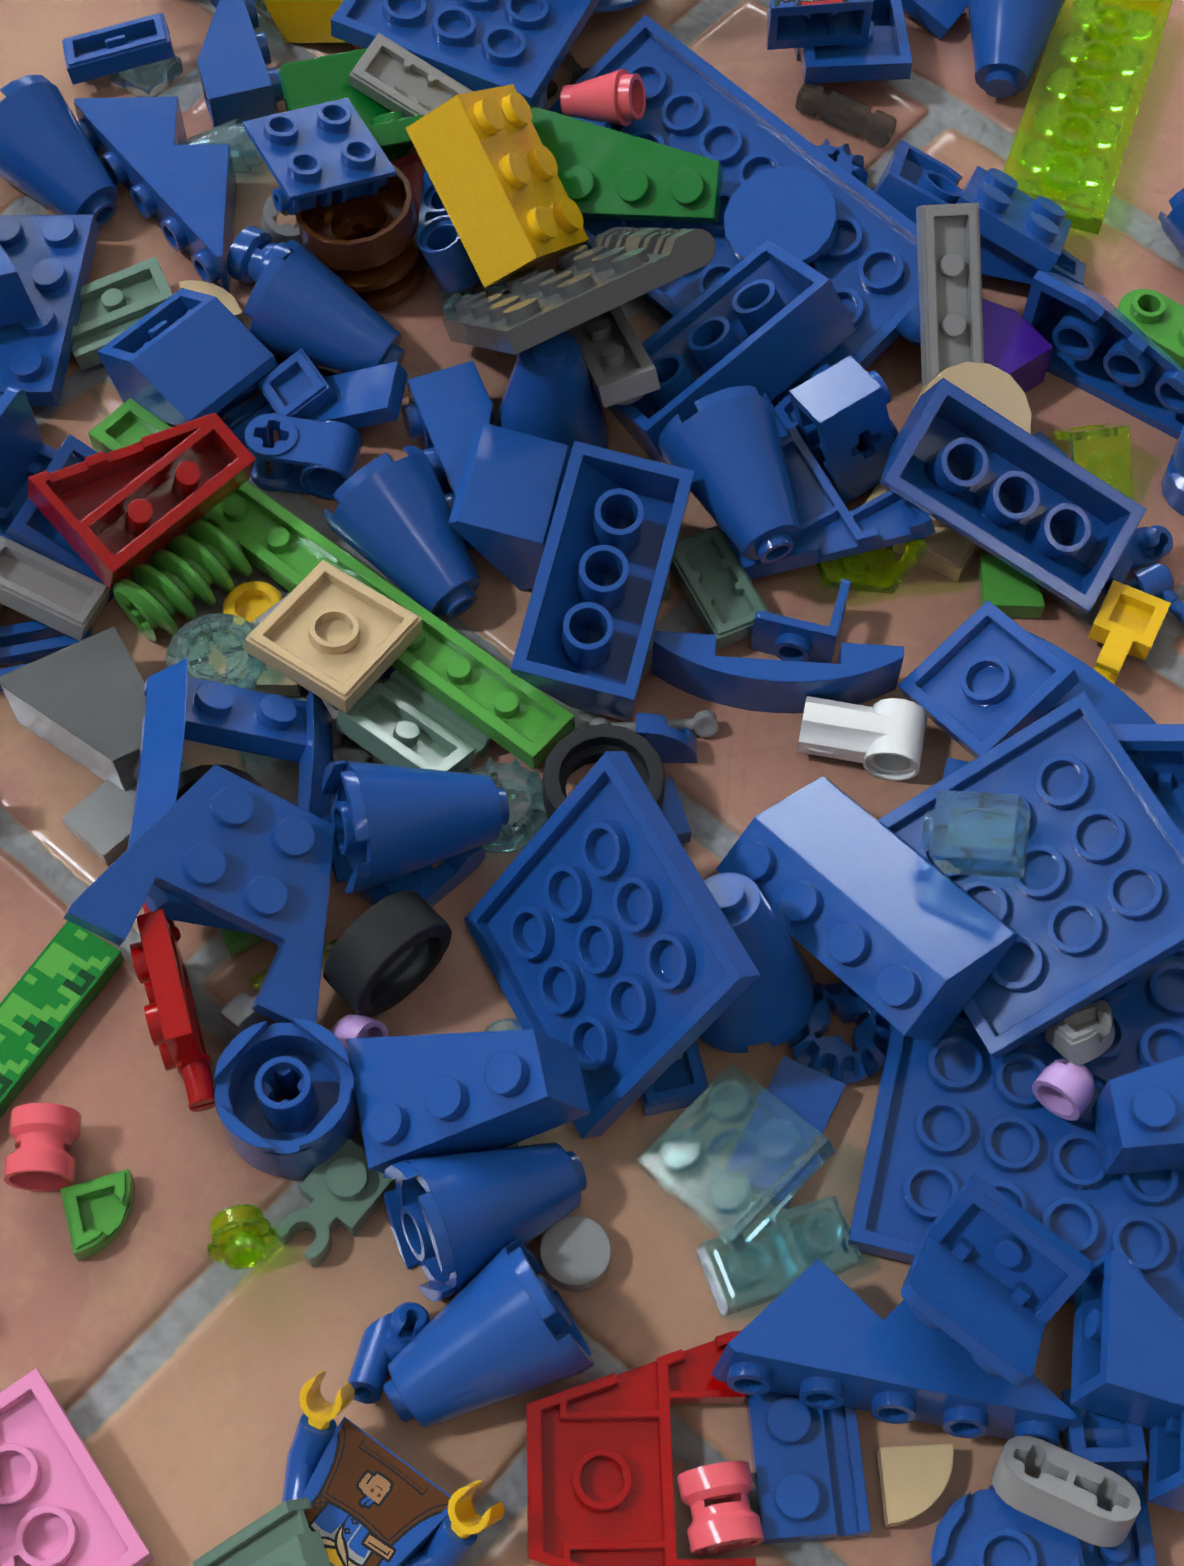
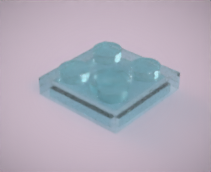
M731 1063L637 1161L647 1175L735 1251L740 1253L835 1153V1150L826 1136L740 1068Z

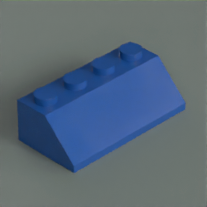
M767 240L642 343L656 368L661 389L644 394L640 400L627 405L615 404L609 406L608 409L652 460L667 464L658 448L659 436L667 423L677 414L682 423L696 414L698 410L694 404L695 401L728 387L745 385L756 387L760 396L763 397L764 393H766L770 401H772L775 397L787 391L798 378L821 359L833 353L837 346L856 330L830 279L772 241Z
M942 378L919 397L891 445L880 481L888 489L1083 613L1090 612L1147 510L945 378Z
M574 441L511 665L512 674L571 708L631 722L695 471Z
M823 776L755 816L716 868L719 873H739L753 880L786 931L904 1036L933 1043L938 1042L1019 937L1016 932L833 782Z

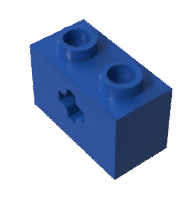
M850 355L789 391L801 437L844 504L880 484L891 445L899 433L889 418L886 404L891 402V395L886 383L876 371L868 373Z

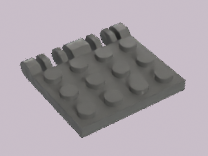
M614 227L598 234L592 249L589 250L587 245H581L558 255L555 258L558 264L557 267L541 273L538 272L537 268L523 271L508 278L505 281L508 289L501 293L488 297L487 292L483 291L458 301L454 305L457 313L442 319L451 341L516 355L707 265L715 255V241L712 235L703 229L681 228L680 230H673V228L640 227L638 229L633 227Z

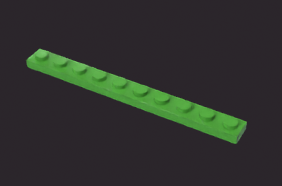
M129 398L88 432L92 447L96 451H104L106 454L140 442L142 437L171 428V426ZM248 481L199 519L205 522L208 519H213L223 526L239 543L251 564L290 592L324 560L421 617L422 633L391 666L533 770L551 753L559 740L569 735L575 729L574 714L533 685L512 674L511 669Z

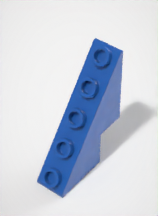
M178 96L74 98L78 123L114 185L119 186L123 184L128 189L139 212L145 218L153 216L160 224L162 232L171 247L176 251L183 249L190 256L195 270L204 282L215 283V285L230 293L231 276L227 272L226 264L234 238L237 182L229 144L186 145V132Z
M1110 1250L1092 1263L1090 1275L1075 1291L1070 1405L1150 1429L1148 1502L1184 1512V1319L1177 1316L1150 1286L1141 1270L1134 1263L1126 1259L1121 1252Z
M819 1258L727 1344L711 1373L718 1381L727 1383L730 1389L738 1393L761 1395L770 1391L799 1397L803 1404L812 1408L827 1410L844 1406L869 1411L875 1419L885 1423L904 1424L918 1421L943 1426V1430L946 1433L960 1438H978L988 1435L1009 1440L1016 1436H1032L1059 1447V1435L1078 1416L1034 1374L1022 1387H1018L1003 1377H994L985 1372L976 1364L970 1352L942 1330H933L921 1323L914 1316L905 1300L884 1320L881 1319Z

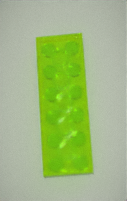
M1065 0L1003 172L1007 173L1017 182L1018 190L1036 200L1040 196L1058 204L1065 211V218L1072 221L1070 228L1099 235L1173 0Z

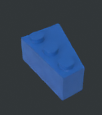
M534 1029L346 1039L350 1065H352L351 1069L355 1077L354 1088H356L355 1094L368 1169L384 1174V1170L387 1167L402 1160L505 1148L591 1114L576 1048Z

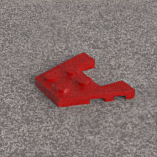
M730 1331L716 1336L714 1341L685 1351L680 1349L657 1357L656 1361L618 1375L612 1373L526 1404L527 1558L529 1564L535 1566H756V1558L678 1559L676 1556L670 1404H735L744 1402L746 1394L730 1389L727 1383L718 1381L711 1374L727 1344L741 1331Z

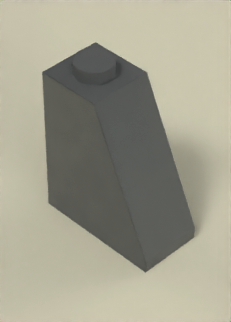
M115 626L0 676V685L20 724L104 781L108 779L124 791L137 786L142 721L146 709V696H144L145 682Z

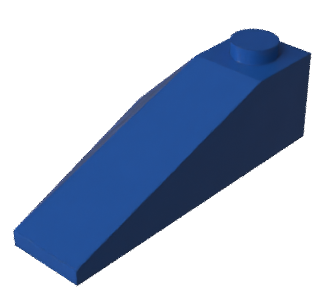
M901 139L873 191L916 224L917 207L921 205L957 203L963 191L958 187L963 176L946 164ZM980 235L981 274L1027 284L1032 283L1033 277L1039 271L1037 268ZM1062 249L1060 257L1050 272L1058 273L1077 284L1084 285L1086 264L1065 249Z
M1039 270L1032 279L1022 318L1053 345L1046 371L1178 440L1184 426V369L1108 299L1058 273Z

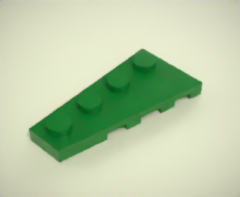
M531 106L534 128L542 144L553 154L558 166L557 175L568 197L579 207L583 218L718 223L723 166L719 161Z

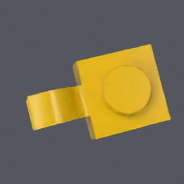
M1113 580L1088 635L1089 639L1104 644L1094 665V670L1115 684L1127 655L1145 661L1171 603Z

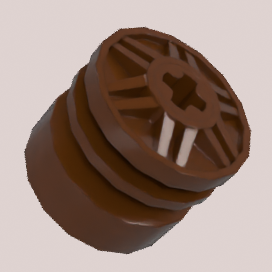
M394 165L392 166L396 170V176L387 178L386 186L379 188L376 195H364L348 199L340 204L332 196L331 205L324 208L319 205L316 199L315 208L299 211L298 214H295L303 245L313 252L376 311L390 308L410 297L423 282L428 266L417 246L418 219L409 179Z

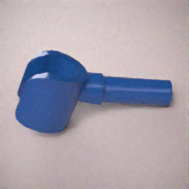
M1151 564L1133 573L1134 578L1128 580L1126 585L1170 602L1171 605L1168 610L1184 625V603L1173 591L1174 580L1170 570L1163 564Z

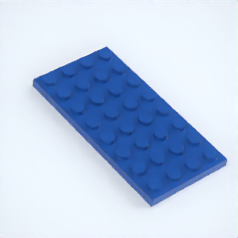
M645 14L574 84L620 69H626L629 74H639L643 80L646 92L644 115L640 120H632L629 126L612 124L614 130L719 161L723 166L718 223L583 218V228L589 240L581 245H587L589 250L592 249L597 235L614 227H633L638 229L640 227L673 228V230H680L681 228L703 229L709 232L714 238L716 251L713 259L707 265L641 295L671 320L741 262V260L734 256L735 254L732 253L728 246L724 227L725 210L731 195L746 179L764 169L789 166L808 170L825 181L834 196L839 227L832 248L823 258L820 255L817 260L811 262L810 267L830 279L856 331L838 345L833 353L821 359L798 378L787 391L775 397L771 403L773 407H776L788 394L790 395V390L809 380V374L825 361L831 367L851 355L866 370L901 335L897 331L898 323L919 302L917 225ZM559 98L548 110L563 115Z

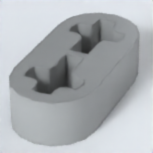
M1016 1436L1009 1439L1004 1445L992 1472V1485L995 1492L1006 1504L1017 1511L1099 1547H1116L1124 1543L1141 1510L1140 1498L1135 1488L1125 1478L1109 1469L1032 1436ZM1024 1471L1035 1476V1478L1027 1475L1026 1473H1024ZM1097 1504L1104 1507L1106 1510H1103L1102 1508L1098 1507Z

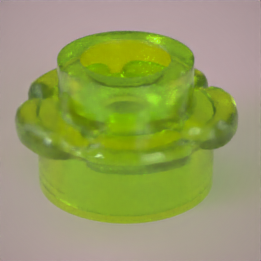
M249 1204L232 1206L219 1212L211 1220L209 1232L212 1242L207 1245V1252L212 1260L215 1262L225 1261L229 1268L237 1270L247 1269L257 1265L266 1257L267 1251L272 1248L276 1241V1230L271 1228L270 1221L265 1219L261 1208Z

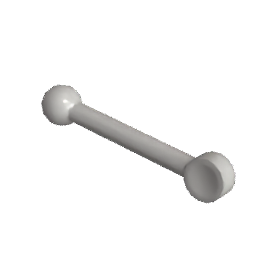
M710 710L700 711L691 719L667 720V726L681 731L687 727L691 731H695L698 736L706 738L713 736L719 727L717 716ZM599 717L593 719L589 726L607 724L626 727L635 732L636 722L610 723L607 719Z

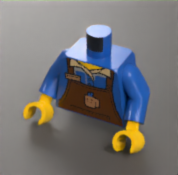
M322 1370L317 1373L300 1390L299 1402L304 1414H302L287 1455L282 1503L287 1500L309 1498L312 1508L305 1512L310 1532L319 1530L331 1566H457L477 1540V1533L502 1519L505 1513L503 1503L500 1501L491 1506L483 1516H480L473 1508L472 1496L475 1490L481 1487L483 1483L481 1480H475L450 1496L346 1417L337 1426L334 1418L351 1404L354 1399L355 1390L347 1382L339 1389L335 1398V1404L329 1403L323 1398L320 1391V1385L323 1378H325L326 1372Z

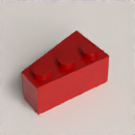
M214 412L142 437L140 442L105 454L104 451L87 456L85 461L51 473L44 471L29 476L28 498L107 588L111 590L116 581L129 576L134 567L138 564H144L156 550L163 549L174 536L183 533L192 522L202 518L246 483L250 478L256 459Z

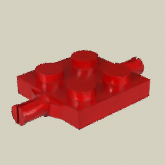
M143 903L144 914L136 917L141 942L130 944V951L139 983L144 984L150 1003L144 1006L150 1036L154 1046H159L166 1071L177 1068L178 1073L181 1075L185 1084L190 1111H205L216 1106L214 1081L210 1069L212 1062L206 1052L186 965L177 944L181 938L180 930L178 927H175L174 920L166 918L163 909L150 912L146 904Z

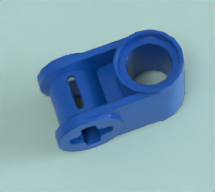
M266 413L255 417L248 423L245 429V444L249 452L256 459L250 477L253 483L261 489L313 495L326 500H335L332 495L356 472L363 440L359 432L346 423L287 417L277 413ZM274 430H278L280 441H277L276 443L274 438ZM270 462H272L273 475H269L267 470V464H270Z

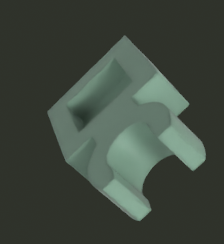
M348 1139L345 1145L333 1157L316 1166L298 1187L301 1196L308 1200L310 1204L307 1208L296 1209L283 1217L276 1230L279 1241L286 1246L297 1232L301 1230L313 1231L316 1233V1239L308 1247L304 1257L310 1266L315 1267L319 1265L330 1253L332 1247L331 1234L337 1226L340 1225L355 1237L384 1202V1193L396 1187L395 1179L383 1178V1173L368 1169L365 1150L351 1139Z

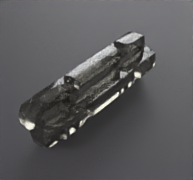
M818 83L803 84L799 90L795 107L801 113L813 118L820 114V121L856 137H860L861 133L866 135L865 141L879 147H885L894 135L897 120L890 114L880 110H876L875 114L870 112L871 106L834 90L829 95L826 93L827 87Z

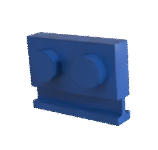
M770 1391L761 1395L746 1394L757 1511L760 1516L764 1541L761 1544L829 1540L846 1536L868 1537L871 1533L856 1409L844 1406L827 1410L816 1409L803 1404L799 1397Z

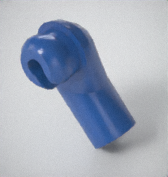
M1161 525L1136 528L1101 593L1107 595L1113 580L1126 584L1130 571L1155 564L1162 557L1168 555L1173 548V538L1167 528Z
M415 1302L402 1303L393 1312L379 1318L366 1328L347 1381L355 1390L354 1400L365 1404H373L379 1401L384 1388L383 1384H385L389 1373L388 1363L431 1321L428 1311L422 1305Z

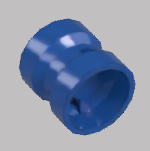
M248 226L236 236L230 247L226 264L227 272L232 278L244 284L257 283L265 267L275 254L286 260L292 252L285 246L287 242L274 243L272 236L268 232L256 226Z

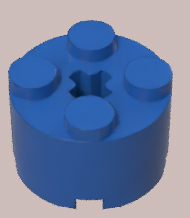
M291 1018V1022L274 1024L264 1021L243 1030L222 1052L216 1064L214 1076V1098L217 1113L234 1150L246 1163L255 1169L270 1175L282 1176L288 1180L299 1181L307 1178L316 1166L333 1157L345 1145L348 1139H353L360 1120L355 1094L356 1088H354L355 1077L352 1073V1065H350L351 1062L346 1049L332 1032L322 1025L307 1019ZM282 1095H284L286 1098L293 1099L291 1101L287 1099H284L281 1102L276 1101Z

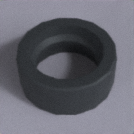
M598 724L578 728L559 740L546 758L542 789L547 819L552 816L567 798L565 789L567 779L571 773L584 765L597 763L606 751H625L662 811L666 775L660 755L645 737L626 727Z
M399 891L385 897L370 907L347 928L334 944L325 961L323 978L358 1015L374 1017L398 1004L430 975L449 947L452 930L448 923L416 891Z

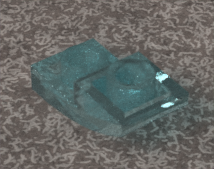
M836 1196L776 1212L765 1224L704 1241L696 1250L721 1317L776 1299L818 1258L835 1275L853 1268L863 1261L858 1247L848 1243L850 1229Z

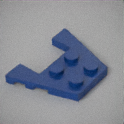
M827 361L818 365L809 374L810 378L828 369L830 366ZM789 394L774 407V412L800 526V535L793 542V550L784 558L772 563H762L760 559L749 560L743 556L720 528L750 580L925 538L936 533L928 513L892 490L883 493L853 511H849L801 437Z
M215 764L70 905L63 919L120 946L125 941L152 884L278 945L277 953L251 1009L278 1023L291 1022V1018L307 1019L316 1023L335 825Z

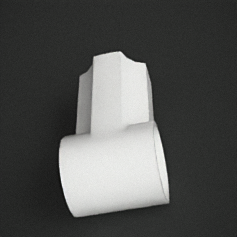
M807 696L797 752L863 763L865 770L877 778L890 781L909 780L916 777L920 771L927 712L915 702L898 698L883 699L874 703L873 707Z

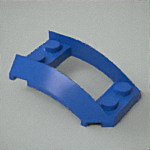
M188 658L147 678L144 686L146 709L142 721L139 769L128 848L176 803L184 740L298 762V807L322 819V814L331 813L333 793L322 795V780L325 767L330 762H333L332 716L320 697L309 691L306 701L277 694H268L226 685L216 681L188 677ZM152 884L144 901L150 912L163 909L168 920L254 934Z

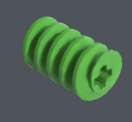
M208 519L207 522L203 520L192 522L187 530L188 536L181 534L171 539L169 543L170 551L159 549L152 554L150 558L151 566L138 564L134 567L132 571L133 581L124 578L114 583V598L131 623L149 641L156 642L157 638L154 630L158 627L170 636L175 637L179 634V629L173 618L175 613H179L188 621L194 622L198 618L192 604L194 598H197L208 607L214 606L216 599L210 588L213 583L225 592L229 593L233 590L235 585L228 572L231 569L244 578H249L252 575L253 570L239 543L215 520Z

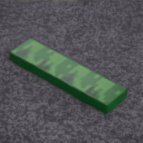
M69 921L63 925L0 1003V1118L125 961L120 950Z

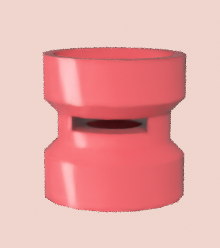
M29 1103L13 1108L10 1116L9 1134L15 1140L14 1146L16 1150L10 1153L5 1161L3 1180L6 1184L15 1188L38 1192L60 1191L61 1188L74 1185L77 1162L69 1152L72 1144L80 1136L82 1116L79 1111L71 1107L52 1103Z
M719 1462L693 1468L677 1476L681 1500L690 1507L693 1521L687 1529L692 1555L708 1556L749 1548L764 1541L760 1516L750 1509L748 1495L753 1489L749 1462Z

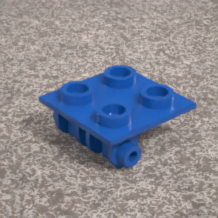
M348 98L242 121L243 128L280 186L272 190L273 202L278 212L287 210L290 215L298 214L299 211L315 208L316 199L321 207H328L332 203V196L338 204L364 195L373 196L378 194L379 188L386 186L387 178L396 176V170Z

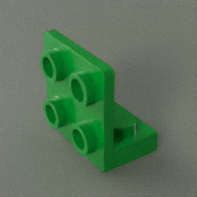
M367 48L284 63L278 69V76L289 111L348 98L389 161L413 154L416 151L405 128L422 118L424 114L404 118L402 111L392 112L348 84L349 74Z

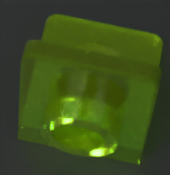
M1100 423L1052 429V439L1070 441L1071 460L1134 500L1130 430L1128 425Z
M923 538L906 542L905 552L899 562L894 557L892 545L831 561H821L816 566L823 585L828 588L839 589L842 579L851 581L849 590L893 594L923 556L926 546Z

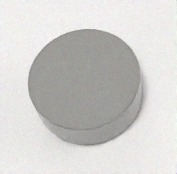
M583 1216L564 1217L547 1229L542 1238L540 1246L541 1266L547 1278L557 1287L572 1292L588 1290L597 1285L608 1271L611 1257L609 1238L604 1229L590 1218Z

